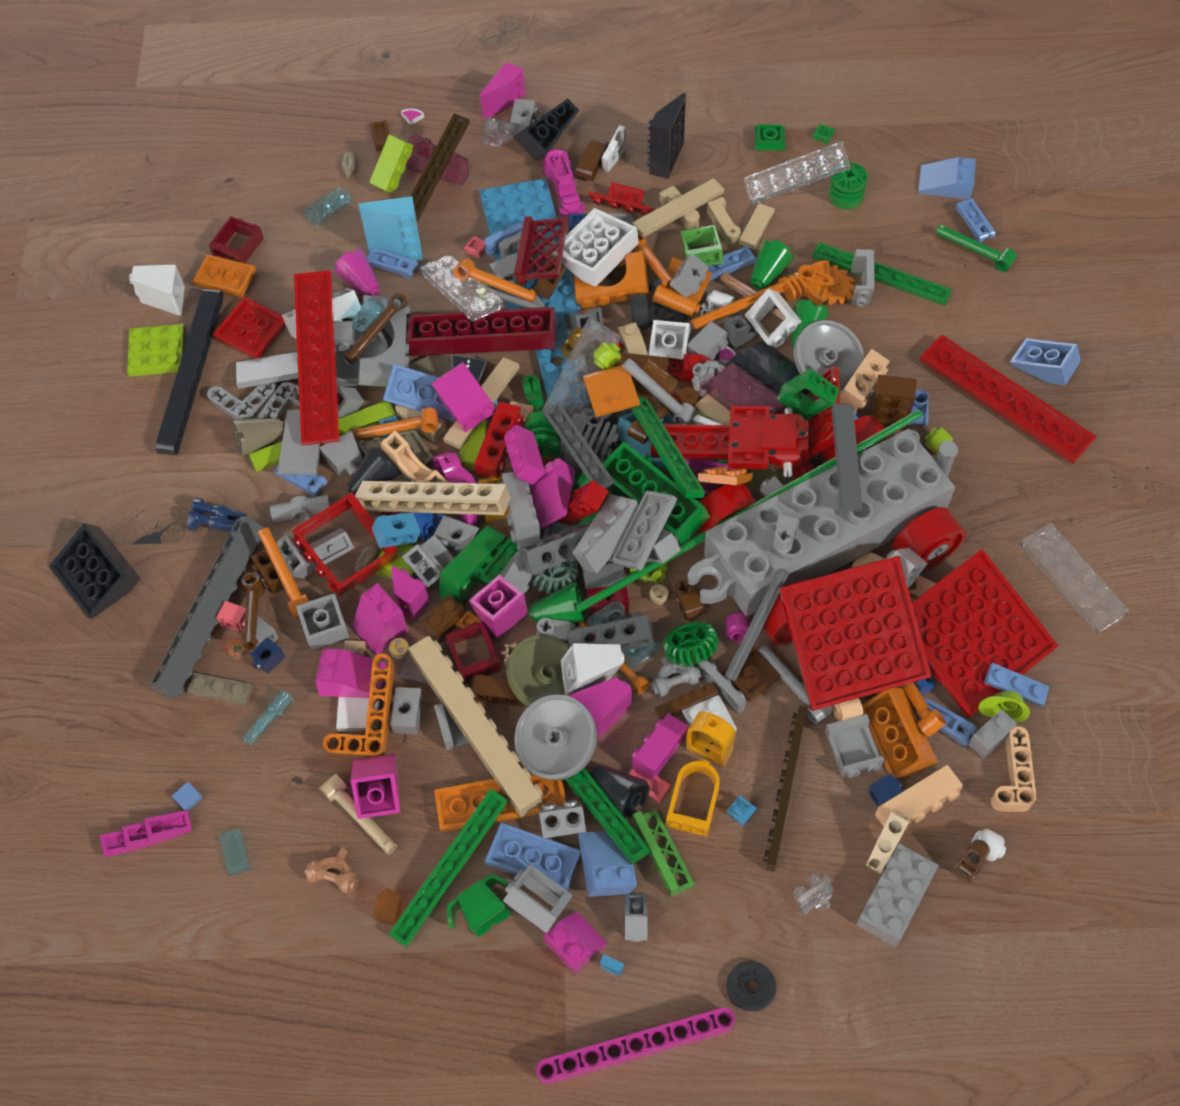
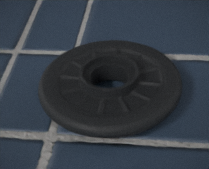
M655 302L648 308V322L652 327L653 320L684 323L686 318L685 314ZM664 312H668L671 314V316L663 317L661 314Z
M747 961L738 964L730 972L727 978V992L732 1002L739 1008L746 1011H759L766 1008L773 1001L776 994V981L772 972L765 965L754 961ZM747 981H755L758 989L755 992H749L745 988Z

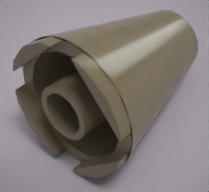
M278 418L235 419L231 421L232 436L236 439L237 443H235V446L240 456H246L283 437L285 424L283 421L280 422Z

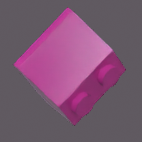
M577 911L560 920L544 935L545 944L575 975L607 945V942Z

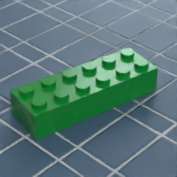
M623 442L602 463L615 482L611 486L625 498L636 500L638 505H640L647 490L673 495L677 498L663 530L675 535L679 544L686 543L710 518L703 505L694 498H685L676 483L627 443Z

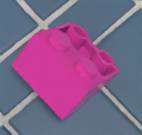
M393 566L391 572L397 605L405 616L416 622L430 605L426 585L421 580H415L410 577L409 573L404 569L399 570Z

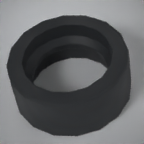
M631 294L632 323L636 322L638 328H647L648 304L646 294Z

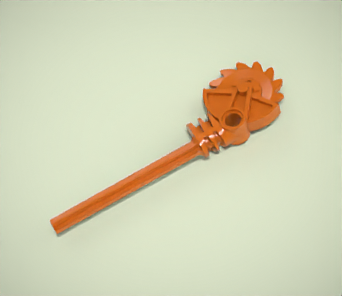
M829 260L816 262L811 266L802 265L797 272L780 278L777 284L768 288L779 294L782 293L790 302L801 296H807L810 301H813L818 306L819 304L822 305L825 301H828V306L835 304L836 301H838L839 305H842L845 298L848 300L852 299L851 292L855 290V286L852 283L855 280L847 276L848 271L837 270L838 265L830 267ZM768 288L691 319L692 328L698 329L707 325L710 321H717L754 305Z

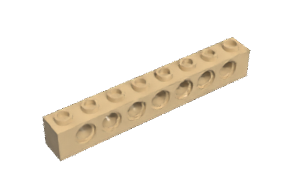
M362 481L355 495L366 511L504 515L511 499L506 484Z

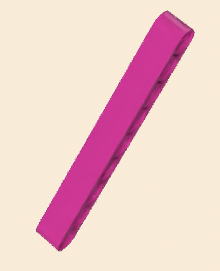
M720 1008L550 1057L538 1063L536 1068L537 1076L541 1083L550 1085L726 1034L733 1029L735 1015L728 1008ZM727 1016L731 1023L726 1026L721 1025L718 1018ZM699 1022H704L708 1025L709 1029L701 1032L696 1028V1025ZM681 1028L686 1031L687 1035L684 1038H677L674 1031ZM655 1035H662L665 1041L663 1044L657 1045L653 1043L652 1038ZM634 1041H639L643 1047L639 1051H633L630 1048V1044ZM616 1047L621 1053L618 1057L612 1058L608 1055L609 1049ZM589 1054L598 1056V1061L595 1064H588L585 1059ZM568 1060L576 1063V1067L571 1071L563 1068L564 1063ZM551 1067L554 1072L550 1077H543L541 1075L543 1068Z

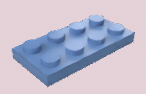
M397 364L392 365L382 400L422 411L424 408H434L438 411V417L455 422V419L444 407L432 385V382L439 377Z
M500 823L485 859V864L517 875L521 869L525 871L531 864L567 891L580 859L581 850L547 838L543 839L541 836Z

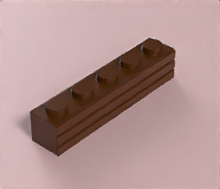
M713 682L708 683L655 707V714L658 720L660 718L664 719L667 713L675 717L681 714L682 710L717 696L718 690Z

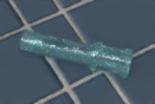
M280 689V694L272 703L269 702L267 704L268 709L246 734L241 737L250 746L253 745L276 717L283 715V711L290 703L295 702L294 698L283 689Z

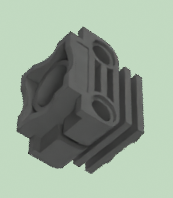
M585 407L582 414L574 412L571 420L598 459L603 463L620 446L618 444L620 434L618 433L617 425L614 424L610 432V423L606 422L604 427V417L596 418L593 409ZM561 441V448L564 452L562 461L575 469V472L582 475L583 470L564 442Z

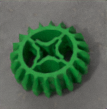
M690 621L688 624L682 623V626H675V630H670L669 634L665 636L663 646L665 655L671 663H675L676 666L682 664L683 667L687 665L692 667L693 664L698 663L700 665V662L707 661L708 657H713V653L717 652L719 641L717 633L711 624H706V622L700 623L699 621L692 623Z

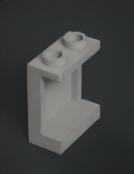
M856 249L851 265V273H862V285L855 286L851 304L864 307L870 304L874 291V250Z
M867 714L827 724L825 735L842 778L847 776L854 778L865 771L875 772L883 765L884 758L879 755L868 727L869 718Z

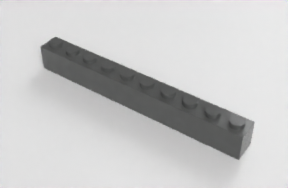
M248 516L236 520L148 686L167 699L177 698L182 694L186 679L192 675L195 662L202 656V649L211 639L212 635L210 633L212 629L218 624L216 617L225 601L229 602L230 595L238 586V579L246 571L245 566L255 554L254 549L256 545L261 542L258 531L264 529V527Z

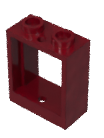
M230 216L208 246L212 256L246 263L264 238L261 228L257 224H251L241 218ZM235 232L249 236V239L240 251L226 246Z
M484 622L472 623L464 629H456L445 635L457 671L464 680L462 682L463 685L471 682L473 675L488 676L501 671L500 662ZM482 634L491 658L463 668L454 644Z

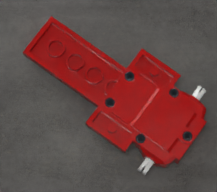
M731 406L730 425L663 424L680 453L686 459H728V469H768L769 461V464L779 466L784 470L783 474L785 477H787V474L788 477L792 476V470L797 466H801L804 460H808V420H804L800 414H792L793 410L789 408V411L786 408L784 410L785 414H769V406ZM651 443V458H661Z

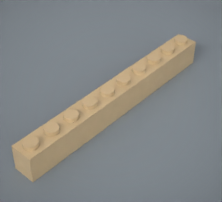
M427 636L409 647L410 657L519 816L523 817L542 804L541 796L543 795L541 789L537 784L533 785L529 780L531 775L525 767L523 769L518 764L520 760L516 753L508 750L506 739L503 735L499 736L495 731L497 727L493 720L485 717L484 714L486 712L480 702L476 704L473 699L475 696L469 687L465 688L462 684L464 682L462 676L458 671H453L451 668L453 664L447 655L445 657L440 652L442 648L436 640L432 641L430 636Z

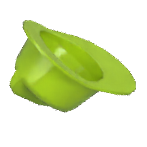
M1003 691L995 696L983 699L979 703L980 712L984 716L991 718L1001 709L1015 722L1026 720L1030 714L1029 707L1024 703L1023 697L1015 691Z

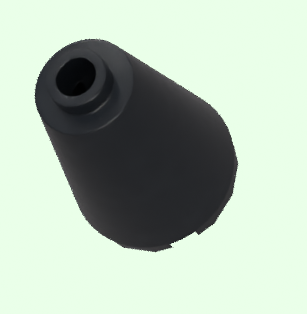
M372 447L348 482L347 486L349 489L347 492L349 494L352 492L355 496L362 481H390L397 477L399 471L378 449Z
M606 765L596 766L591 772V777L625 819L631 818L634 813L638 812L636 810L638 805L643 806L650 792V786L646 780Z

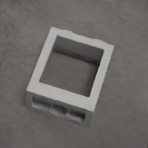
M530 864L525 871L521 869L514 880L507 886L505 891L508 894L503 901L547 933L573 895ZM522 885L526 886L553 906V909L549 911L523 892L520 887Z

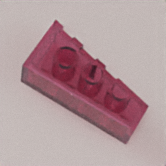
M414 131L407 141L414 146L405 169L422 174L437 145L431 143V140L426 137L424 139L419 137V133ZM454 152L441 180L462 186L469 177V160Z

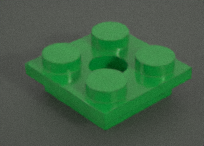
M758 124L754 126L755 150L785 151V126H782V124Z

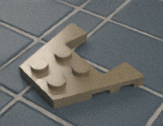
M416 430L398 433L409 443L412 452L423 465L428 467L433 462V455ZM376 437L372 441L367 442L362 440L358 441L357 445L363 455L366 456L372 447L380 451L381 442L386 438ZM395 466V468L399 471L400 476H398V477H396V478H394V479H392V480H390V481H391V482H411V481Z

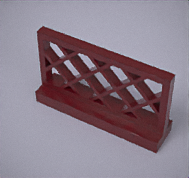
M532 216L524 217L514 270L519 284H526V281L529 279L559 278L569 222L567 218L533 220ZM557 225H562L557 231L553 229ZM537 226L546 227L540 232L537 231ZM551 231L553 234L546 239L544 235ZM558 237L560 241L553 245L551 241ZM541 238L543 242L536 246L534 243ZM546 245L551 247L546 252L541 251ZM554 251L558 253L553 259L548 257ZM537 252L541 254L537 259H532V256ZM544 259L549 261L542 267L539 265V263ZM552 265L555 267L554 272L545 271ZM536 266L538 268L536 272L529 273L533 267Z

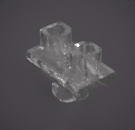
M814 873L808 879V884L811 886L808 891L802 887H798L793 891L794 899L799 904L800 911L804 915L813 908L817 911L820 907L825 910L831 907L828 900L832 897L833 887L830 884L831 878L827 875L822 877Z

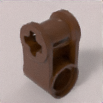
M684 579L678 581L675 586L674 599L684 619L689 620L705 613V606L700 602V597L693 585L688 584L687 580Z
M982 840L973 841L952 871H958L968 878V882L972 883L990 853L989 845Z

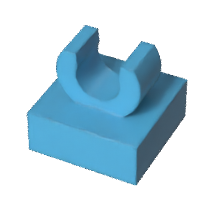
M740 795L727 809L726 813L741 826H744L756 812L757 808Z

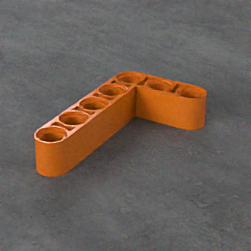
M378 654L373 659L365 735L328 734L323 740V747L329 753L344 756L375 757L384 755L386 752L389 728L388 717L391 708L395 667L393 660L387 654ZM388 660V666L385 669H380V662ZM385 680V688L377 689L378 682ZM378 701H384V707L381 710H376L375 704ZM377 721H381L382 728L378 731H374L373 724ZM338 739L339 744L337 748L330 749V742ZM356 740L359 741L358 749L352 751L350 749L351 743ZM374 742H379V750L372 752L371 745Z

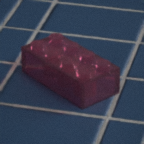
M733 362L706 383L707 394L729 411L731 406H769V414H785L784 410L787 406L777 400L778 395Z

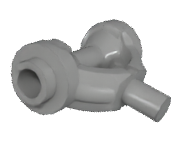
M663 656L661 661L664 666L661 667L657 677L653 678L651 687L655 695L658 694L662 697L669 692L672 686L683 682L691 685L699 683L701 674L697 666L691 667L687 665L683 667L682 664L676 666L675 663L670 662L667 656ZM677 673L680 674V675L675 676V677H672V678H670V679L667 678V677H669L671 674H677Z

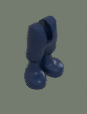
M196 497L192 504L193 511L189 512L187 528L190 531H196L200 524H206L213 530L231 532L236 520L247 516V514L220 504L212 506L205 503L203 498ZM203 512L213 514L214 516L203 515Z

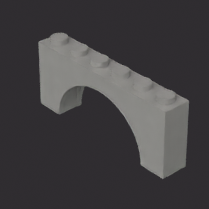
M363 295L362 321L373 323L387 307V301L390 297ZM394 299V305L400 307V301ZM406 306L403 310L397 312L383 328L392 338L393 343L391 347L379 356L365 359L360 358L359 385L386 387L393 364L408 367L409 356H405V354H409V345L406 343L408 331L406 329H409L410 318L406 317L410 316V306Z

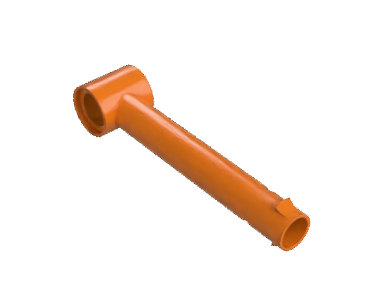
M638 234L639 243L631 250L632 253L643 251L646 262L661 279L662 285L668 289L673 288L670 285L673 277L646 245V236L642 238Z
M468 258L462 259L453 270L454 276L459 280H465L470 277L533 303L535 300L536 292L533 289L523 288L475 268L473 261Z
M424 408L419 417L353 429L352 433L355 440H363L369 437L391 434L394 431L401 432L421 428L426 433H433L438 430V411L434 408Z
M269 527L258 531V534L288 594L290 601L287 604L293 617L296 618L299 616L296 606L307 603L309 600L306 594L301 595Z
M914 682L901 686L920 715L921 720L917 724L926 736L931 737L946 725V720L937 710L933 709L931 711Z

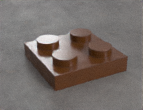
M752 647L735 681L730 680V682L737 690L743 693L748 702H751L778 681L781 675ZM729 666L722 670L724 676Z

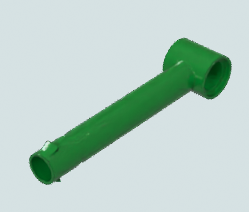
M940 224L935 233L940 237L995 261L994 266L1000 272H1007L1017 258V254L1012 249L1005 248L1000 252L945 227V225Z

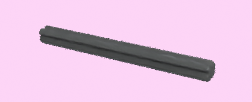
M777 569L725 673V677L729 680L735 681L779 595L778 588L783 587L789 576L786 570Z

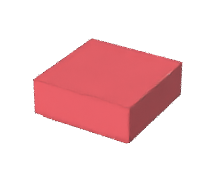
M473 236L464 247L466 253L480 258L485 252L486 246L484 240Z

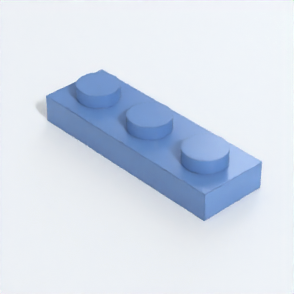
M995 663L990 664L984 682L1001 691H1015L1023 697V700L1040 707L1044 706L1050 687Z

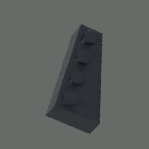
M567 98L514 135L513 138L537 161L547 155L579 112V109Z

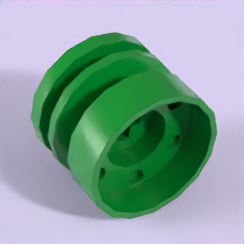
M843 162L836 165L832 170L828 197L834 206L848 210L861 205L864 200L868 179L867 171L863 166L854 162Z
M544 411L533 412L526 418L525 429L534 433L541 459H552L560 456L563 452L561 438L544 415Z

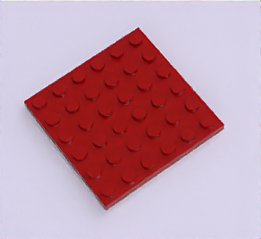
M983 549L979 550L912 602L929 668L967 718L979 711V703L983 699L1002 692L984 683L990 664L995 663L1023 675L1058 647V644Z
M899 556L778 588L812 711L932 677Z

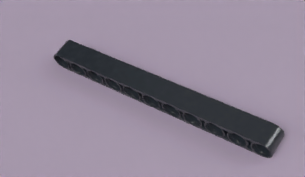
M203 289L156 440L157 454L178 455L213 338L212 334L215 331L223 304L222 290Z

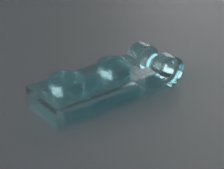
M340 187L306 208L303 215L310 219L314 226H317L324 218L350 203L352 197L343 187Z

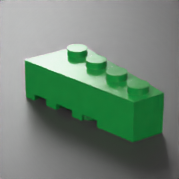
M487 525L440 573L439 598L444 600L450 595L462 605L480 582L479 574L506 543V536Z

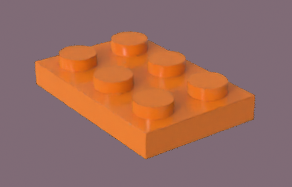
M207 254L193 279V284L243 297L257 270L253 265Z
M716 466V468L705 469V472L698 473V481L739 485L752 481V473L746 472L747 469H730L728 471V467Z

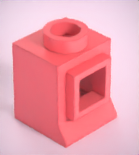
M225 601L216 619L221 627L226 626V628L244 631L246 608Z

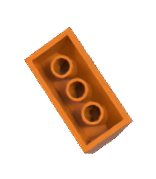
M892 688L882 691L862 705L863 715L867 714L869 718V730L880 755L884 758V764L889 775L892 773L895 779L901 780L919 774L938 763L926 735L917 724L919 720L903 688Z

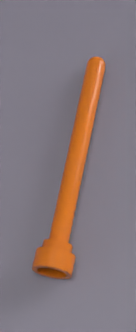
M585 622L579 624V627H589ZM625 663L620 666L619 669L631 681L632 689L637 694L643 693L649 687L650 682L645 677L637 676Z

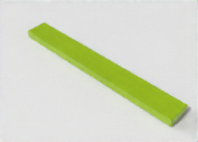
M383 401L340 418V437L353 431V429L377 425L379 420L396 416L391 403ZM282 441L249 454L256 472L279 463Z

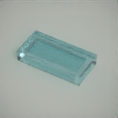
M239 828L220 834L229 876L251 870L242 830Z

